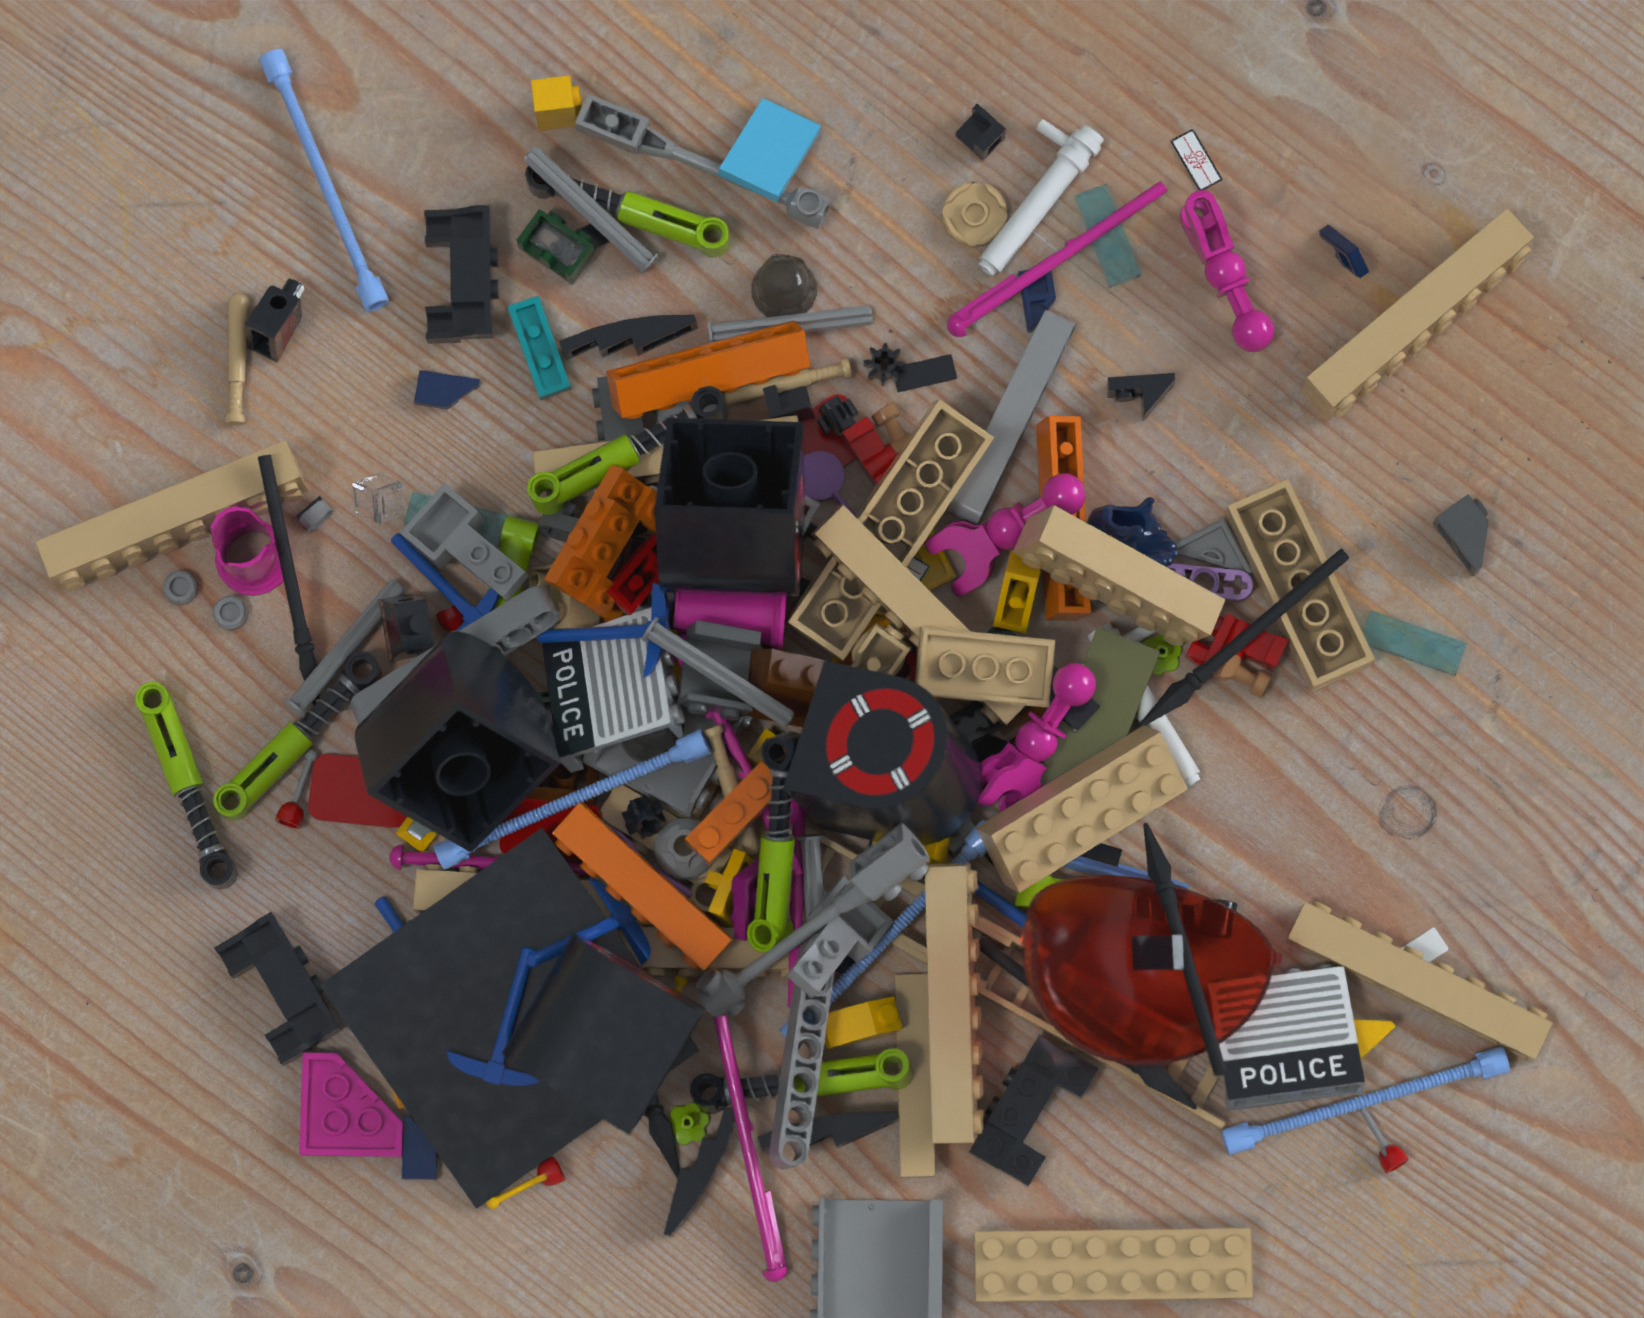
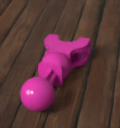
M1205 190L1195 191L1190 194L1180 211L1179 217L1182 227L1202 264H1205L1206 280L1213 288L1218 290L1217 298L1226 295L1236 316L1232 326V337L1238 347L1248 352L1261 351L1269 346L1273 340V322L1264 312L1254 310L1244 289L1250 282L1249 277L1246 278V265L1241 256L1232 251L1234 245L1215 197ZM1194 210L1201 211L1203 216H1197Z
M1057 474L1051 477L1044 485L1042 497L1023 507L1020 502H1017L1011 508L996 510L989 520L980 525H973L966 521H954L929 537L923 545L930 554L952 549L958 551L963 556L966 564L964 574L951 584V589L955 596L960 597L982 585L991 576L995 567L996 556L1000 555L1005 549L1012 550L1015 548L1028 517L1054 505L1071 515L1078 512L1085 501L1084 486L1077 477L1071 474Z
M1069 663L1062 666L1053 678L1055 698L1041 717L1030 711L1028 716L1033 720L1026 722L1018 729L1016 746L1008 742L1000 753L992 755L980 763L982 772L981 790L985 783L988 782L982 793L980 791L978 804L984 806L992 805L999 798L998 806L1002 812L1014 805L1017 800L1020 801L1041 788V776L1047 768L1041 762L1047 760L1055 753L1058 736L1063 739L1067 736L1057 728L1071 706H1080L1087 703L1095 693L1096 680L1088 667L1079 663Z

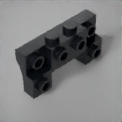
M472 205L458 209L424 210L426 247H450L452 305L426 307L427 343H461V339L493 338V299H499L498 279H493V267L499 266L498 247H492L490 206Z
M272 912L259 918L235 936L214 947L233 979L256 967L287 1020L286 1023L265 1034L281 1065L285 1066L302 1056L303 1053L312 1050V1047L341 1030L321 995L324 993L320 987V984H322L317 974L310 976L304 966L309 963L306 954L300 945L295 948L293 947Z
M1039 1035L1019 1069L1012 1066L1002 1084L1007 1089L1001 1099L994 1096L987 1107L985 1114L990 1117L984 1126V1130H982V1134H979L969 1153L1024 1186L1029 1187L1046 1156L1024 1144L1025 1138L1056 1086L1081 1099L1098 1068Z

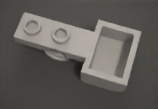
M445 483L400 532L415 549L440 570L454 557L478 580L488 585L506 601L529 577L523 569L477 532L486 519Z
M845 876L841 877L825 893L807 918L810 920L833 903L836 896L850 881ZM872 901L844 914L841 913L820 929L821 931L799 954L800 958L786 976L812 999L847 955L858 964L873 950L894 921Z

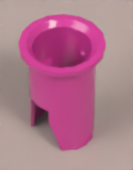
M234 506L226 508L217 514L210 530L213 546L216 550L215 564L217 572L226 586L241 595L258 596L270 593L282 584L284 580L272 526L262 521L248 508ZM257 532L271 538L270 543L265 545L259 555L251 561L240 564L227 562L228 548L240 535Z
M676 593L673 629H677L680 634H686L687 627L698 620L761 632L760 645H770L773 649L782 651L786 596Z

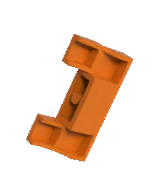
M611 465L590 502L586 505L573 531L569 534L567 541L544 580L557 590L587 607L596 615L606 619L615 604V601L606 593L612 583L606 577L638 523L648 530L656 532L654 509L657 491L641 483L625 469Z

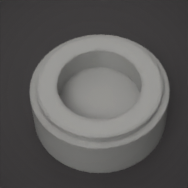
M175 571L166 577L163 591L167 599L173 604L187 605L197 596L198 585L190 573Z
M225 596L215 604L213 615L221 628L233 631L241 628L246 623L248 609L238 597Z

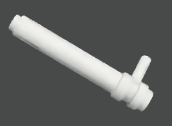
M1044 119L1038 124L1036 129L1038 132L1061 146L1060 150L1056 153L1057 159L979 257L978 267L991 277L996 273H1001L1078 173L1082 174L1089 165L1088 160L1099 153L1101 150L1100 145L1104 140L1094 129L1083 125L1080 129H1075L1071 136H1068Z
M1110 623L1099 627L1122 636L1117 628L1113 629ZM1137 627L1124 634L1123 637L1139 642L1156 631ZM1093 631L1087 636L1090 642L1092 641L1095 631ZM1148 685L1135 715L1139 723L1158 702ZM1166 714L1147 724V727L1161 732L1186 787L1189 788L1201 780L1198 775L1200 770Z

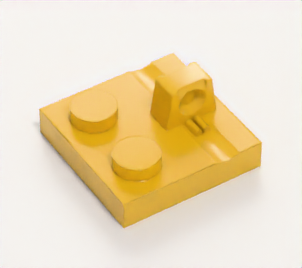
M733 849L723 874L709 870L704 881L710 888L717 890L708 911L727 928H734L732 923L733 893L731 891L733 877L754 862L746 852Z

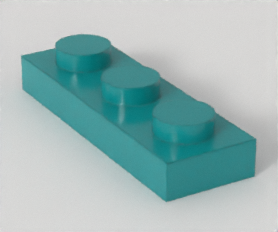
M539 295L507 306L540 400L572 390Z

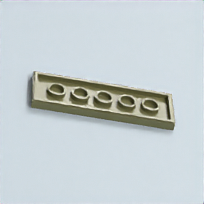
M1096 628L1082 665L1088 667L1094 674L1096 689L1092 699L1100 708L1077 732L1072 730L1063 720L1060 722L1058 728L1067 736L1065 739L1058 736L1055 753L1045 760L1043 765L1047 768L1041 776V787L1128 735L1159 656V650L1105 629Z

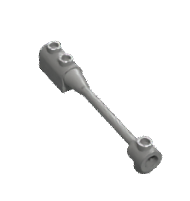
M591 94L587 95L575 121L576 130L636 155L644 154L669 160L672 158L740 186L718 175L721 164L677 147V144L652 129L649 124V118ZM800 186L792 193L784 191L778 202L786 205L789 218L819 230L829 210L831 199L820 195L816 190Z
M901 823L849 862L851 881L836 896L833 903L738 974L728 970L720 973L716 968H711L703 973L696 983L698 997L702 1005L714 1017L723 1015L725 1012L730 1017L738 1015L745 1006L743 1001L746 997L744 985L841 913L844 914L870 901H876L881 896L887 901L894 899L902 889L899 883L908 876L913 881L921 879L928 871L926 863L929 861V855L925 847Z

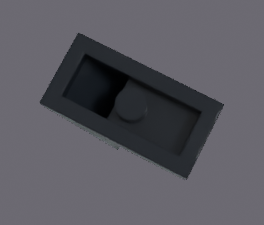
M1175 373L1108 377L1106 385L1107 398H1115L1117 402H1128L1135 400V396H1141L1142 419L1144 421L1173 388Z

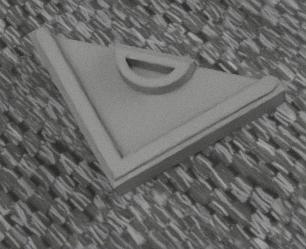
M1224 518L1175 542L1178 555L1223 569L1241 570L1248 575L1253 573Z

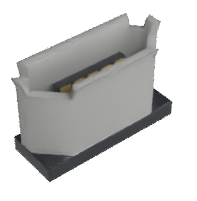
M319 496L296 517L310 533V530L313 532L332 515L331 511H335Z

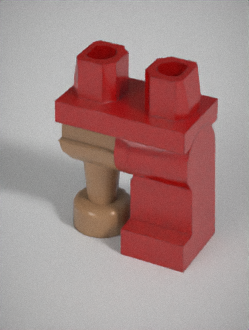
M894 403L886 405L871 416L878 427L885 425L892 439V442L884 445L868 416L842 431L841 434L842 440L874 487H876L911 435L905 431L896 419L900 412Z
M1228 613L1225 617L1219 615L1211 636L1215 637L1211 646L1208 647L1198 641H1194L1191 643L1185 658L1197 666L1205 663L1250 624ZM1263 631L1214 672L1212 678L1222 682L1232 679L1251 686L1249 692L1261 698L1272 674L1259 670L1256 675L1241 666L1243 659H1246L1273 672L1289 640Z

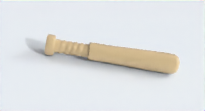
M235 294L229 298L228 384H230V411L225 416V422L228 425L245 424V415L242 414V386L245 384L247 337L245 323L249 318V299L242 294Z
M845 358L840 360V363L837 365L834 364L833 366L812 370L807 368L800 370V373L793 376H775L769 378V381L764 384L753 385L750 383L739 386L734 392L722 394L726 405H733L765 397L762 388L776 385L781 393L802 386H811V383L819 382L820 380L823 381L841 376L844 379L852 377L849 360Z
M716 724L704 728L702 732L703 736L708 738L711 744L714 759L718 766L716 772L725 798L739 783L733 764H730L725 745L721 738L723 727L721 724ZM752 823L736 839L739 850L746 852L749 856L755 855L760 851V844Z

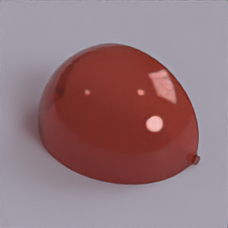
M1090 875L1068 878L1050 884L1040 890L1030 902L1024 929L1021 934L1024 972L1031 994L1040 1011L1050 1024L1076 1047L1091 1055L1116 1063L1130 1065L1168 1064L1206 1052L1182 969L1133 970L1132 936L1172 935L1165 911L1162 909L1158 894L1155 892V884L1150 879L1118 875ZM1175 885L1177 907L1217 1040L1220 1044L1236 1033L1257 1010L1269 987L1275 965L1280 966L1282 963V953L1276 952L1263 932L1237 911L1203 894Z

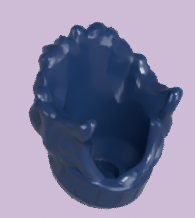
M1152 497L1146 498L1140 505L1135 507L1108 504L1095 508L1087 519V524L1165 567L1170 566L1178 554L1176 543L1167 536L1166 530L1161 529V525L1157 523L1152 514V504L1155 502Z

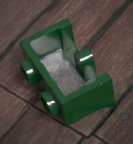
M539 208L518 237V247L573 285L580 272L595 253L594 246L591 244L593 240L579 229H576L574 232L566 227V221L555 212L550 211L547 214Z

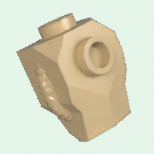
M875 623L855 643L852 652L853 662L850 666L896 676L903 667L905 656L910 651V646L903 641L905 634L891 624H888L885 628Z

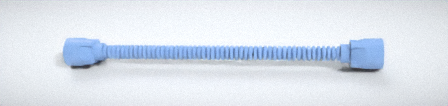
M283 49L271 50L259 58L269 84L274 83L276 88L279 89L280 94H282L283 101L288 109V113H290L291 120H293L292 122L299 135V139H301L302 146H304L303 148L310 161V165H312L311 167L321 187V191H323L324 198L328 202L327 205L332 213V217H334L335 224L356 270L359 285L355 288L366 312L378 310L389 303L388 296L378 276L374 278L372 272L366 266L363 255H361L362 252L358 247L357 240H355L356 238L349 225V221H347L346 214L342 210L343 207L338 199V195H336L337 193L328 176L327 169H325L326 167L317 150L316 143L306 124L307 122L295 98L294 91H292L289 76L293 73Z
M701 729L676 740V745L671 747L668 753H661L656 758L652 757L648 761L645 760L644 763L641 762L636 764V766H632V768L629 767L628 770L625 769L620 771V773H616V775L613 774L608 778H604V780L602 779L592 785L590 784L585 789L581 788V791L577 790L573 794L569 793V796L565 795V798H558L557 801L553 800V803L549 802L545 806L542 805L541 808L537 807L533 811L530 810L529 813L526 812L521 814V816H517V818L514 817L505 823L499 824L472 852L476 851L478 847L485 845V843L488 844L489 841L493 842V839H500L505 834L509 835L513 831L516 832L517 829L520 830L525 828V826H529V824L532 825L533 822L536 823L541 821V819H545V817L548 818L553 814L555 815L557 812L568 809V807L571 808L572 805L575 806L580 801L584 802L588 798L592 799V796L596 797V794L600 795L604 791L608 792V789L612 790L616 786L619 787L620 784L624 785L628 781L631 782L632 779L640 778V776L647 775L648 772L656 771V769L663 768L672 762L684 761L687 764L712 754L708 741L703 736ZM448 839L434 845L435 853L444 870L469 859V853H472Z
M981 820L971 830L965 839L966 844L961 848V854H958V857H955V860H952L951 863H966L974 860L978 855L982 857L987 852L976 829L977 826L985 822L984 820ZM924 891L918 895L919 898H915L916 901H912L913 904H910L897 917L898 920H894L895 923H892V926L885 932L873 950L858 964L856 962L855 964L853 963L852 967L850 966L849 970H846V973H843V976L837 979V983L834 982L830 1005H832V1002H835V999H838V995L841 996V992L844 993V989L846 990L847 986H850V983L857 979L856 977L860 976L859 973L862 974V970L865 971L869 967L868 964H872L871 961H874V958H877V955H880L890 945L889 942L892 943V939H896L895 936H898L911 923V920H914L913 917H917V914L923 911V908L926 907ZM806 1009L802 1013L803 1019L807 1024L813 1025V1013ZM788 1021L779 1029L785 1037ZM799 1042L797 1048L799 1049L804 1043Z
M1496 1047L1475 1054L1476 1059L1469 1061V1063L1462 1065V1067L1458 1066V1068H1450V1071L1447 1069L1441 1071V1073H1434L1433 1076L1430 1074L1429 1077L1413 1079L1412 1082L1400 1083V1086L1396 1084L1391 1086V1088L1380 1089L1379 1092L1376 1090L1375 1093L1363 1094L1362 1097L1358 1096V1098L1354 1097V1099L1343 1100L1341 1103L1329 1104V1107L1326 1105L1320 1109H1313L1312 1112L1309 1110L1308 1113L1304 1112V1114L1292 1115L1291 1118L1287 1117V1119H1279V1121L1276 1120L1270 1122V1124H1262V1127L1257 1124L1249 1126L1245 1122L1221 1129L1223 1142L1228 1155H1234L1255 1148L1254 1143L1262 1141L1264 1136L1280 1134L1281 1131L1285 1132V1130H1293L1294 1128L1302 1127V1125H1310V1122L1313 1124L1314 1121L1318 1122L1323 1119H1330L1331 1116L1347 1114L1348 1111L1369 1107V1105H1377V1102L1378 1104L1381 1101L1384 1103L1385 1100L1397 1099L1398 1096L1401 1098L1402 1095L1414 1094L1419 1092V1090L1431 1089V1086L1434 1088L1440 1084L1451 1083L1452 1080L1456 1081V1079L1460 1080L1469 1076L1477 1077L1481 1075L1484 1080L1509 1073V1062L1503 1047Z

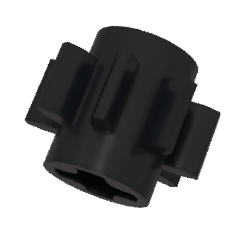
M887 343L883 344V349L877 351L871 347L870 354L872 360H864V367L872 368L868 374L869 381L876 377L881 380L883 387L886 384V380L891 378L898 382L899 376L896 370L905 369V363L897 361V358L900 356V349L892 352L888 349ZM881 359L888 360L887 370H880Z
M836 396L818 409L822 416L817 421L826 435L833 431L836 437H840L842 431L857 423L853 417L859 413L850 398L843 402L839 396Z
M644 795L629 801L627 811L622 812V816L626 822L625 827L630 835L637 832L641 839L659 833L661 823H665L666 818L662 812L663 807L658 799L651 803L648 797Z

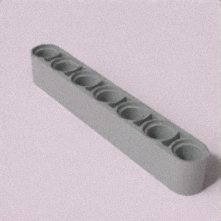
M1045 310L986 429V432L992 435L994 439L951 501L947 512L972 524H980L1076 327L1075 323Z
M533 586L464 627L460 632L478 637L505 656L554 626L559 620V614L547 588L544 586ZM435 646L353 696L350 705L358 725Z
M817 934L801 943L797 960L800 958L799 954ZM834 973L812 999L795 983L793 985L769 1149L770 1160L779 1169H790L802 1164L808 1156ZM804 1009L810 1010L813 1013V1025H809L804 1021L802 1016ZM799 1042L804 1043L808 1047V1059L802 1058L799 1055L797 1048ZM794 1076L800 1077L803 1080L805 1087L803 1093L794 1089ZM789 1110L795 1111L800 1118L797 1127L793 1126L788 1120ZM784 1144L791 1145L795 1151L792 1161L788 1160L783 1154Z

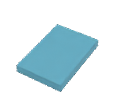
M762 98L721 164L718 175L777 203L819 135L821 125Z

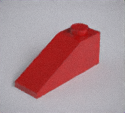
M656 532L642 542L628 557L606 591L629 616L635 612L652 591L653 583H659Z

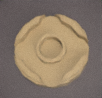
M965 182L954 188L946 197L942 209L943 226L949 237L958 244L970 248L984 247L992 242L1007 222L1006 202L1001 193L989 184Z

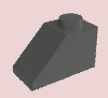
M1467 494L1438 515L1432 524L1473 577L1480 571L1483 564L1489 520L1486 518L1488 512L1484 505L1478 499L1473 500Z

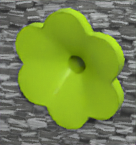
M1162 634L1156 638L1149 637L1143 643V645L1164 651V654L1159 653L1152 671L1154 675H1162L1165 671H1175L1179 666L1178 657L1182 652L1180 646L1166 642Z
M688 1103L684 1107L675 1106L671 1110L670 1122L672 1123L673 1133L676 1136L677 1142L681 1145H688L691 1141H702V1137L706 1135L705 1128L709 1124L708 1115L700 1112L699 1107L695 1103ZM686 1120H689L690 1125L686 1126L684 1125V1122Z

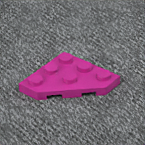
M303 1053L299 1155L402 1157L403 1122L337 1053Z

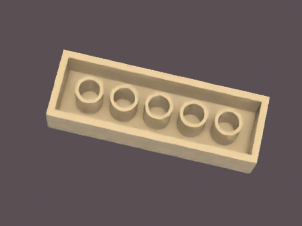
M1289 479L1227 506L1225 516L1253 571V575L1269 608L1327 560ZM1334 572L1276 620L1283 637L1289 640L1287 646L1310 694L1371 667L1375 661L1374 655Z
M1055 505L1027 518L1013 551L1014 554L1022 558V562L1025 565L1047 571L1056 582L1070 584L1078 588L1082 596L1092 600H1100L1107 604V608L1111 612L1131 617L1136 620L1135 623L1140 628L1149 631L1154 630L1164 635L1163 639L1175 646H1183L1210 636L1225 602V599Z
M1143 725L977 826L976 829L1003 884L1020 893L1188 789L1161 732Z

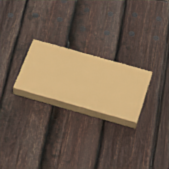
M920 627L915 683L926 689L933 697L1048 708L1055 640Z

